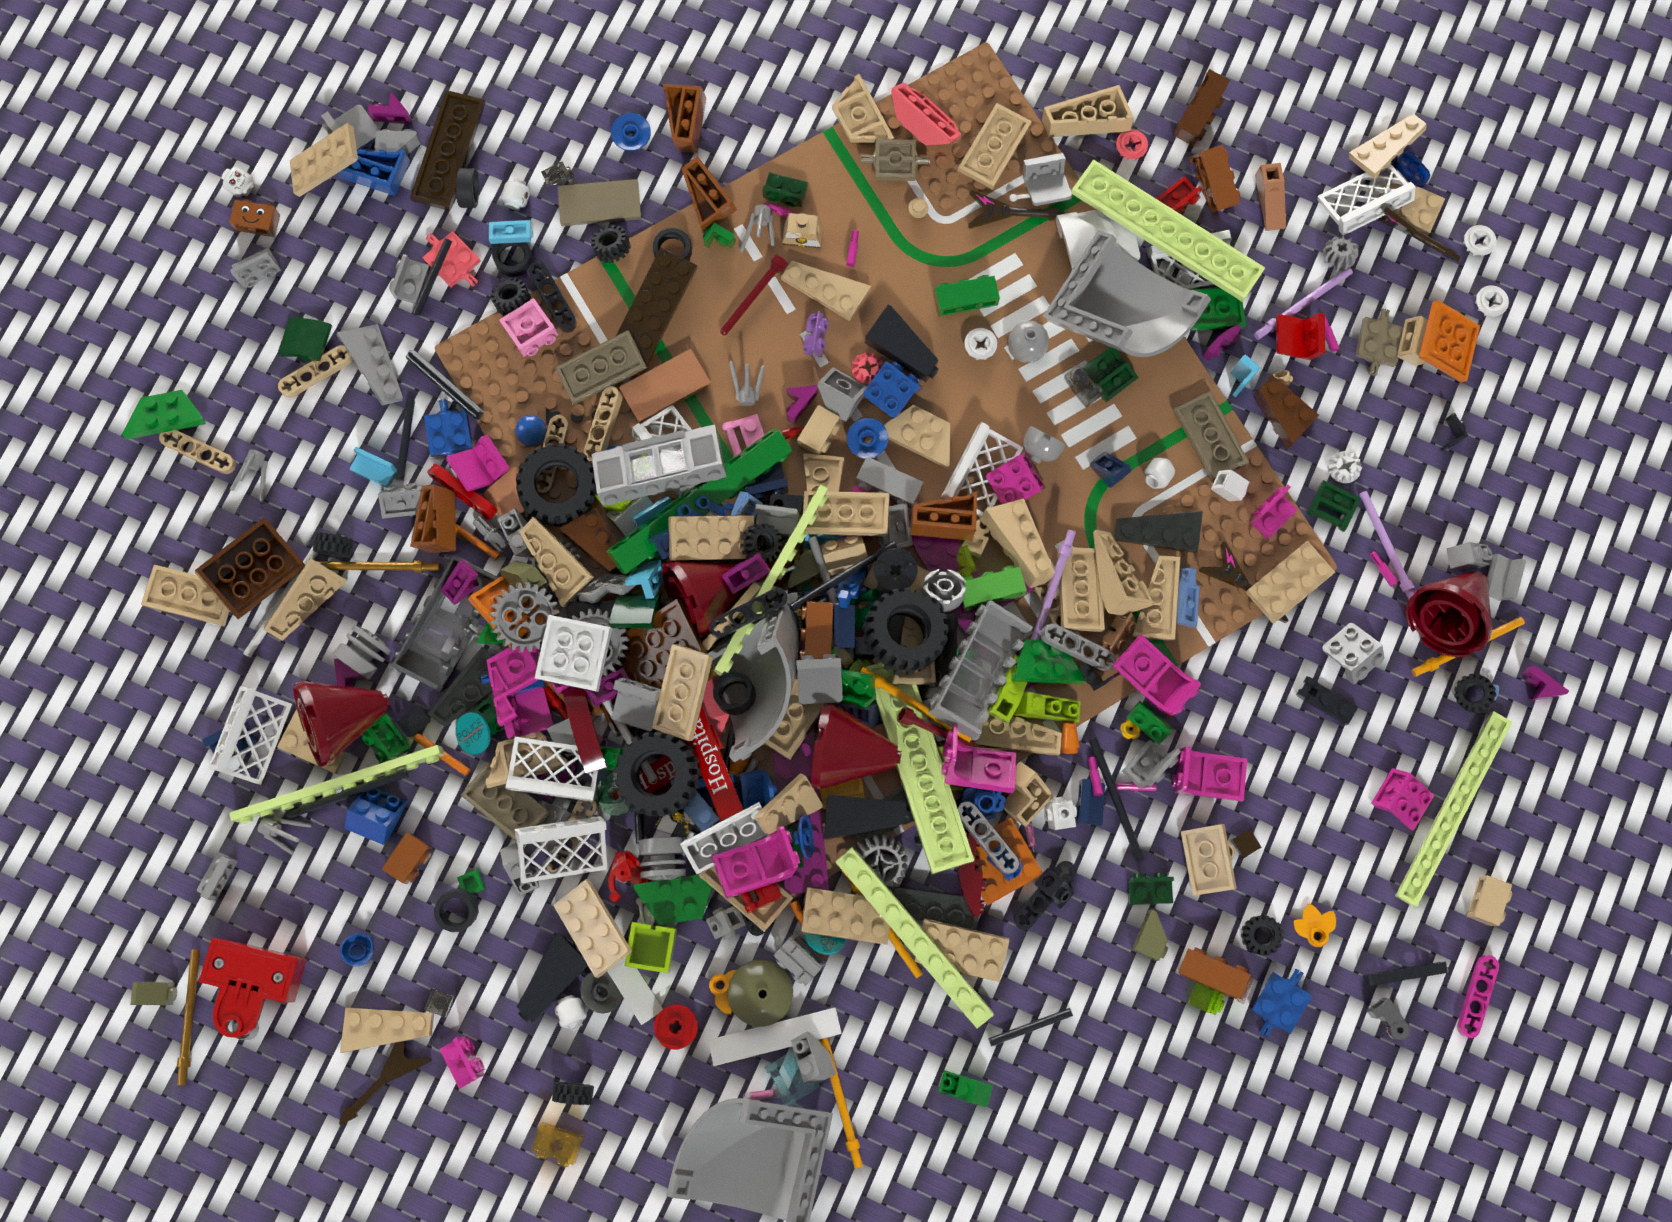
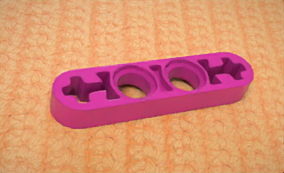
M1481 956L1476 962L1457 1024L1458 1032L1463 1037L1474 1038L1481 1031L1499 971V962L1493 956ZM1489 961L1492 968L1486 970V966L1483 963ZM1480 973H1485V975H1489L1490 977L1487 978V977H1485V976H1479V975H1480ZM1479 980L1485 981L1487 985L1484 992L1477 990L1476 984ZM1475 1000L1480 1004V1010L1477 1013H1473L1470 1009L1471 1002ZM1467 1015L1477 1017V1020H1471V1018H1467ZM1465 1024H1470L1473 1027V1031H1468L1467 1033V1029L1464 1028Z

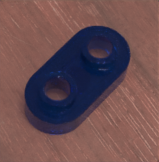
M1403 151L1399 157H1396L1395 167L1409 183L1412 182L1414 185L1422 187L1428 182L1430 172L1414 153Z

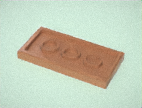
M689 349L619 387V390L640 424L670 405H675L711 385V382L692 349Z

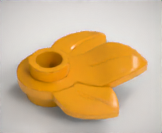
M1308 904L1303 910L1302 919L1293 921L1294 929L1299 936L1307 938L1310 945L1322 947L1328 942L1329 933L1336 927L1334 911H1328L1321 915L1316 907ZM1315 932H1318L1320 934L1319 940H1315Z
M731 970L726 975L717 974L711 978L709 988L715 995L716 1006L726 1014H731L732 1012L728 1001V987L736 970ZM718 981L724 982L725 986L723 989L716 987Z

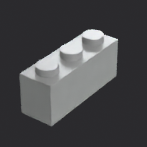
M868 456L856 477V484L861 489L867 492L871 490L875 493H889V499L895 501L896 505L907 504V508L910 509L913 508L924 483Z

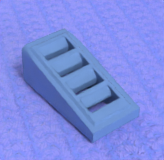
M740 491L730 516H754L755 519L757 515L755 510L756 504L762 505L763 503L749 493Z
M835 702L839 707H845V711L850 714L851 708H853V716L869 727L879 724L877 703H871L866 708H858L857 706ZM860 709H862V718H860Z

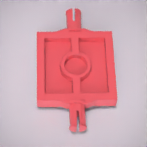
M452 231L445 237L453 242L438 275L450 288L464 279L473 287L478 283V280L471 272L481 260ZM430 233L429 236L427 235L426 240L433 247L422 258L432 268L444 239L439 241Z

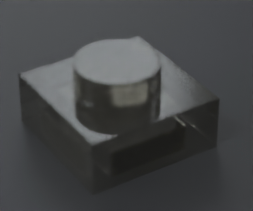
M434 988L424 1010L447 1017L455 996Z

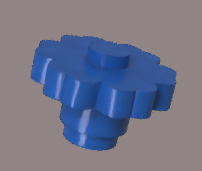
M972 787L963 788L961 801L973 803L987 821L995 819L996 811L1000 812L1004 809L1006 799L1001 794L1002 792ZM964 807V811L966 812V814H968L973 819V817L970 815L972 809L970 807L968 809Z

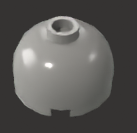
M1027 320L1020 322L1012 329L1008 337L1009 352L1015 359L1023 363L1040 360L1045 355L1049 345L1047 330L1036 321Z
M1032 426L1027 430L1023 442L1025 450L1031 454L1029 459L1039 464L1041 461H1055L1063 453L1066 446L1063 442Z
M940 569L930 572L925 577L923 595L926 597L928 594L933 597L931 601L934 604L938 602L942 607L939 611H952L964 600L966 591L965 580L959 573L948 569L947 572H940Z

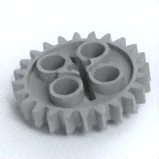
M529 582L525 583L524 588L521 583H516V589L509 585V592L501 590L503 597L495 596L494 598L498 603L490 605L495 609V612L488 613V615L494 617V620L488 622L491 625H495L491 632H498L499 635L496 637V640L504 639L502 646L505 647L510 643V650L512 651L517 646L519 652H523L525 647L528 652H532V646L539 650L540 642L543 643L548 615L554 616L559 613L558 610H553L552 608L557 602H550L552 594L544 596L546 589L542 588L538 591L537 584H534L531 589ZM524 596L530 599V605L527 608L521 605V600ZM535 605H539L537 610L526 616L527 622L520 621L512 630H509L511 625L522 619L521 613L527 614ZM507 610H511L514 614L510 622H507L504 618ZM538 613H541L544 617L540 625L535 622V616ZM521 627L527 629V635L523 639L518 635V630Z
M588 609V615L580 611L579 619L574 615L572 616L573 620L611 627L609 624L610 613L608 611H605L602 615L600 609H597L595 614L591 609ZM612 628L608 646L610 648V655L606 658L603 669L605 676L608 675L609 669L614 672L616 671L615 664L622 666L619 660L620 657L627 658L622 653L623 650H629V647L624 645L625 642L629 641V638L623 637L627 633L626 629Z

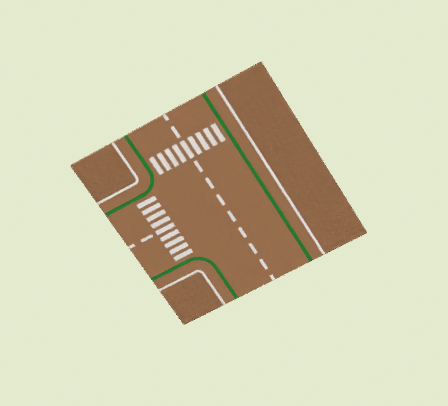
M987 42L908 84L909 88H913L925 95L955 122L961 137L952 143L924 145L914 134L904 128L897 120L892 94L875 103L894 140H916L918 156H930L929 165L917 164L915 181L875 180L873 164H861V155H873L875 143L849 142L840 123L722 187L737 211L718 224L735 234L736 243L732 249L728 246L723 247L719 245L715 239L709 248L704 245V232L700 227L694 206L691 204L629 238L631 249H629L628 254L624 253L626 257L619 258L620 261L617 262L615 259L613 263H609V260L607 263H603V260L599 261L595 257L554 280L575 316L577 327L574 331L570 333L561 331L538 289L530 293V300L535 299L558 333L554 343L542 345L538 348L539 350L535 355L523 357L499 320L504 316L498 311L435 346L436 353L456 387L483 410L484 415L481 419H476L484 435L489 436L510 467L507 472L515 466L519 470L521 462L526 460L525 456L528 453H534L535 448L539 446L542 448L544 443L543 441L537 446H526L520 443L515 433L518 420L526 415H535L540 417L546 425V409L550 412L559 411L561 413L559 415L567 419L569 426L564 444L569 448L571 446L577 448V451L581 453L584 451L593 423L591 414L597 410L603 391L573 405L555 367L616 336L655 259L653 253L655 236L666 228H677L688 235L692 246L690 262L696 264L698 268L645 373L692 349L711 385L673 406L692 430L710 425L716 426L724 464L734 457L727 433L722 428L724 423L757 414L764 435L772 429L781 431L805 427L818 405L827 409L819 391L816 398L793 425L787 421L786 410L792 402H796L787 396V388L817 386L819 381L833 367L855 379L852 374V362L857 355L864 352H874L875 355L881 357L883 363L886 361L893 363V361L865 344V336L889 304L939 360L937 365L939 370L933 379L929 378L926 383L922 380L919 382L923 386L919 393L913 394L900 413L915 405L950 423V465L948 469L889 439L884 452L872 458L924 482L915 504L944 500L941 498V495L974 431L983 422L989 426V429L1023 447L1020 454L1026 452L1028 457L1031 454L1025 450L1023 442L1030 426L1066 444L1063 453L1055 461H1041L1039 464L1030 459L1046 489L1025 500L1053 569H1055L1058 560L1057 549L1060 545H1063L1068 529L1076 532L1071 547L1095 549L1093 532L1095 530L1110 532L1114 538L1116 520L1118 518L1203 511L1197 553L1116 541L1124 552L1123 559L1128 565L1132 564L1135 569L1133 574L1139 582H1144L1147 589L1149 588L1159 556L1180 557L1179 578L1181 569H1196L1195 581L1200 586L1197 626L1190 628L1176 624L1175 641L1147 639L1175 666L1180 665L1264 614L1242 588H1237L1199 572L1201 567H1221L1223 565L1220 546L1223 542H1226L1245 574L1248 583L1252 586L1306 541L1314 547L1334 571L1337 569L1336 563L1288 491L1283 496L1298 510L1268 540L1250 524L1254 519L1252 514L1279 487L1283 489L1285 487L1185 337L1168 350L1150 357H1136L1117 350L1124 362L1128 361L1139 378L1108 402H1105L1097 393L1089 399L1087 394L1093 388L1090 384L1086 385L1083 383L1076 370L1082 368L1109 346L1059 327L1043 317L1072 271L1064 238L1060 239L1056 221H1049L1045 217L1011 216L972 229L968 228V224L984 211L970 196L971 190L1010 205L1012 208L1049 209V207H1054L1064 211L1066 214L1091 210L1097 211V209L1073 194L1069 200L1034 206L1030 197L1017 199L1015 202L1010 201L1009 197L1011 194H1028L1023 180L1024 160L1062 152L1052 137H1048L1044 125ZM996 103L1027 118L1032 123L994 189H991L958 171V167ZM1065 158L1064 174L1072 191L1079 178ZM769 172L808 182L802 207H790L779 201L771 203L798 214L805 213L806 215L818 216L823 228L821 248L782 245L784 224L787 218L771 211L775 245L771 246L768 223L762 226L760 237H757V224L754 222L744 251L740 252V247L751 219V213H754L756 205H765L768 201L763 197L762 189L766 184ZM915 198L924 199L928 204V213L922 218H914L908 211L909 203ZM858 230V250L855 267L846 266L852 231ZM668 239L661 245V248L677 256H681L684 252V245L678 239ZM776 254L781 256L788 263V266L791 261H795L871 286L870 292L852 319L848 321L782 281L781 276L785 270L783 272L780 271L774 275L729 333L725 336L720 333L721 328L770 269V261ZM982 275H995L1000 296L998 306L938 317L933 295L934 288L937 285L945 282L949 284L957 283L961 279L973 280ZM546 284L542 288L544 293H550L553 290L551 284ZM555 301L552 304L554 310H560L563 307L561 301ZM818 311L828 319L829 323L828 330L825 333L826 345L822 352V357H819L815 352L812 355H807L804 353L805 350H803L805 335L813 334L806 332L808 317H810V314H818ZM565 314L561 315L564 324L570 326V321L567 320ZM1027 320L1036 321L1047 330L1049 336L1048 349L1045 355L1037 362H1020L1009 352V334L1020 322ZM976 328L990 330L997 339L995 353L986 360H976L974 357L969 356L965 350V338L970 331ZM986 339L982 342L976 341V349L980 347L985 348ZM730 361H733L740 391L741 387L745 386V364L749 365V386L753 387V391L756 388L761 366H765L759 391V400L755 401V405L743 406L736 400V392L729 365ZM866 361L863 369H866L870 375L871 368L874 366H870L868 361ZM903 369V372L909 376L910 372ZM636 373L626 378L625 380L613 385V387H616L619 390L620 386L639 377L640 375ZM1209 391L1249 461L1247 465L1234 470V472L1249 481L1246 495L1239 501H1228L1211 490L1214 481L1211 482L1173 412L1175 407ZM863 396L853 415L846 422L840 420L841 428L836 436H831L829 440L831 444L826 453H821V455L844 457L845 462L840 492H851L854 486H858L856 484V477L865 459L854 455L848 447L847 433L849 428L856 421L863 418L876 419L883 425L893 419L865 396ZM624 397L608 447L636 442L631 434L632 427L637 425L638 421ZM610 411L602 415V420H607L610 417ZM573 412L575 416L583 415V420L580 423H574L571 420V413ZM670 412L664 416L663 422L675 424L676 418ZM562 421L555 423L558 427H564ZM650 425L646 428L650 434L659 435L660 426ZM662 427L661 435L674 433L673 428ZM556 428L555 434H553L552 432L550 434L557 435L560 438H562V435L558 434L559 428ZM739 428L734 431L741 451L746 449V445ZM603 430L596 434V440L604 436ZM800 435L786 440L792 451L787 454L788 458L781 462L784 476L788 483V493H785L787 495L804 496V491H807L803 453H812L797 445V439ZM988 435L986 439L988 449L997 447L996 439ZM870 437L864 439V442L867 444L872 441ZM557 440L549 441V443H553V446L559 445ZM1009 446L1003 448L1006 459L1014 456L1015 449ZM671 447L664 448L662 450L671 451ZM673 449V452L682 453V449H680V450H674V449ZM999 449L989 452L992 463L1002 460ZM1103 452H1107L1125 462L1132 470L1111 488L1102 481L1089 465ZM985 453L977 456L976 459L979 467L989 464ZM672 456L671 462L674 466L683 467L684 459ZM1155 458L1170 460L1175 469L1174 477L1164 488H1152L1145 481L1144 471ZM1003 463L994 465V469L1000 467ZM558 467L551 490L548 494L539 495L545 501L555 504L570 500L577 489V481L574 474L564 467ZM990 467L980 469L983 481L988 480L986 474L991 472ZM655 469L649 477L656 475ZM976 471L968 474L967 477L970 485L980 482ZM542 472L541 474H543V480L542 482H538V485L540 486L541 490H543L544 487H548V484L546 483V477L552 476L551 474H545ZM985 483L987 494L995 493L990 483ZM981 485L971 487L972 493L977 492V498L984 496ZM744 487L741 488V489L739 490V493H740V491H741V492H745V488H744ZM674 490L647 496L653 504L667 496L671 499V502L679 498ZM960 490L957 496L969 495L968 490ZM737 496L732 499H726L722 504H735ZM596 497L590 510L595 507L597 508L618 543L625 536L607 517L606 514L610 510H605ZM767 497L762 501H770V497ZM999 498L994 506L1002 505ZM889 499L891 506L896 505L895 501ZM985 499L977 501V509L983 513L987 509ZM908 508V515H911L912 509ZM728 510L727 516H730L732 511ZM710 511L708 514H706V516H716V515H718V514H716V513H714V512H712V511ZM980 522V528L986 529L987 525ZM543 524L558 540L563 538L566 539V543L572 542L559 529L566 524H561L560 527H555L554 524H549V526ZM991 531L985 535L989 539L980 558L966 552L980 577L985 572L993 571L997 573L1002 571L1004 567L1015 565L1010 557L1005 555L1000 543L994 540L990 534ZM862 536L867 556L880 549L878 536H874L872 541ZM804 538V540H803L802 543H799V550H800V551L806 549V548H803L804 542H805V538ZM958 539L961 545H963L964 540ZM912 545L902 548L909 551L915 557L917 565L926 569ZM578 548L579 551L576 555H582L583 557L579 562L583 563L585 569L593 576L586 585L588 586L608 572ZM656 551V555L648 560H660L661 564L670 561V556L661 559L658 551ZM874 562L868 565V573L871 567L873 566ZM792 570L789 571L778 588L788 590V582ZM616 573L617 575L629 576V573ZM819 577L794 591L813 590L821 585L822 579ZM1047 583L1038 586V588L1042 587L1045 591L1044 595H1042L1043 598L1047 593L1045 590ZM664 589V603H660L659 610L673 602L672 597H668L666 589ZM1034 591L1004 607V609L1033 627L1030 632L1024 634L1021 641L1025 639L1031 640L1042 607ZM607 593L601 597L600 601H616L618 594ZM825 597L815 598L810 602H819ZM1053 599V602L1050 607L1051 609L1057 607V601L1055 599ZM870 601L856 603L855 607L856 609L869 607ZM1104 602L1105 630L1102 632L1079 631L1081 637L1099 646L1102 645L1101 641L1108 630L1116 632L1115 629L1111 628L1116 614L1108 613L1104 607ZM1141 610L1132 612L1136 624ZM1061 616L1056 618V624L1061 626ZM743 617L740 620L737 619V623H741ZM1048 618L1046 619L1044 627L1046 625L1051 624ZM957 624V646H959L960 642L966 638ZM1053 630L1048 631L1050 638L1057 637L1052 634ZM862 631L855 632V639L863 637L865 633ZM1133 632L1128 634L1125 639V646L1121 651H1118L1116 660L1136 639L1132 638ZM1069 637L1067 643L1074 645V641ZM1085 646L1083 649L1084 655L1090 658L1092 650L1090 647ZM1071 656L1078 668L1085 663ZM855 657L852 658L854 661L852 665L847 669L841 665V669L860 672L863 667L866 668L876 663L873 659ZM1107 657L1101 658L1105 661V665L1109 664V662L1106 660ZM1095 668L1103 681L1117 673L1114 668L1105 671ZM1120 674L1095 691L1085 681L1082 684L1039 683L1024 692L1081 701L1079 723H1076L1077 727L1134 693L1137 689ZM730 715L720 738L724 747L720 749L722 758L724 757L731 723ZM1013 715V717L1022 718L1029 723L1038 724L1060 733L1062 732L1063 722H1065ZM820 717L814 724L815 741L818 737ZM946 742L937 744V746L943 747L944 743L946 744ZM764 743L752 752L751 758L759 761L756 770L764 769L767 775L772 777L773 784H776L773 750ZM1001 749V751L1016 753V763L1033 754L1030 752ZM748 762V764L746 765V767H745L743 773H745V771H746V769H747V767H748V765H749V762ZM897 766L862 777L864 796L868 799L882 800L903 785ZM952 791L954 800L961 797L962 791ZM821 808V811H822V821H823V827H824V826H825L826 810H823V808ZM915 821L883 834L886 835L887 839L890 836L894 838L913 827ZM854 835L824 840L828 877L842 870L835 862L852 846L859 849L858 841ZM784 880L776 882L785 890ZM795 893L789 895H791L794 899L802 893Z

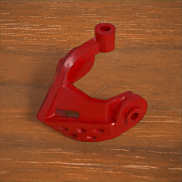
M627 850L615 853L609 874L608 885L612 893L609 898L615 903L622 896L616 889V878L621 882L629 880L633 885L650 882L647 878H640V872L646 870L644 867H640L641 862L638 858Z

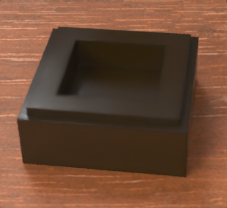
M1251 829L1231 839L1242 859L1262 848Z

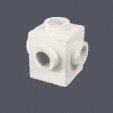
M1065 797L1052 798V802H1048L1044 809V817L1048 821L1049 829L1059 830L1076 827L1075 817L1077 816V810L1073 801L1065 800Z

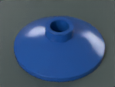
M626 113L619 116L611 126L613 142L616 146L626 151L641 149L648 143L651 136V128L648 121L636 113ZM630 133L635 134L633 137H628Z
M863 418L856 421L849 428L847 444L851 452L862 459H866L867 456L875 458L886 449L888 433L880 421L873 418ZM870 437L872 441L867 444L864 442V439Z
M802 815L798 824V831L793 833V839L796 845L799 844L804 857L811 859L814 850L812 825L809 817Z

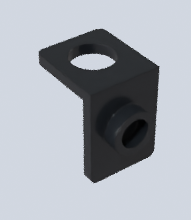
M1452 413L1445 419L1456 439L1440 448L1441 451L1462 442L1468 437L1465 425L1458 419L1456 413Z
M1087 663L1079 666L1080 671L1084 675V680L1091 686L1093 691L1103 687L1120 675L1117 672L1103 681L1093 666Z
M417 705L399 721L392 719L391 722L405 738L410 740L428 725L431 719Z
M1049 868L1034 883L1036 887L1050 896L1060 909L1074 894L1067 882ZM1047 877L1054 878V883L1050 887L1043 886V881Z

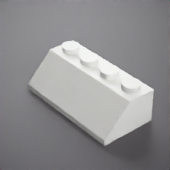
M759 802L680 843L696 874L714 866L711 858L712 855L769 836L762 831L754 818L762 809Z

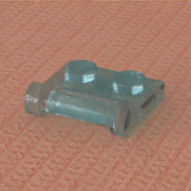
M794 1050L764 1067L766 1072L770 1073L784 1099L782 1101L784 1105L789 1106L820 1088L818 1083H803ZM781 1065L784 1066L797 1090V1093L791 1095L777 1069Z

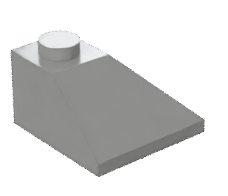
M834 367L817 385L827 410L838 415L840 420L845 422L853 415L864 396L865 389L868 387Z

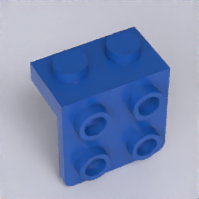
M886 361L863 394L889 416L896 418L913 394L919 393L923 386L919 384L921 380L912 373L909 376L903 372L904 367L896 361L893 363Z
M764 769L739 773L743 810L758 802L763 808L777 795L776 784H773L772 777L768 776Z

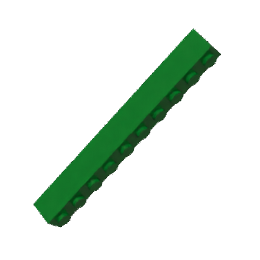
M770 430L724 464L727 477L695 485L606 552L620 572L625 574L633 573L639 568L641 562L644 560L648 561L656 555L657 549L654 544L649 543L648 539L669 528L668 517H679L677 515L679 506L688 505L692 511L706 516L710 511L698 509L695 504L697 498L705 496L710 502L723 506L722 502L736 497L741 488L752 485L756 481L755 478L760 474L764 475L771 471V466L776 462L781 463L788 458L787 454L792 451L791 447L780 430ZM701 499L700 505L704 507L706 503ZM682 508L681 513L683 515H686L687 510L685 508Z

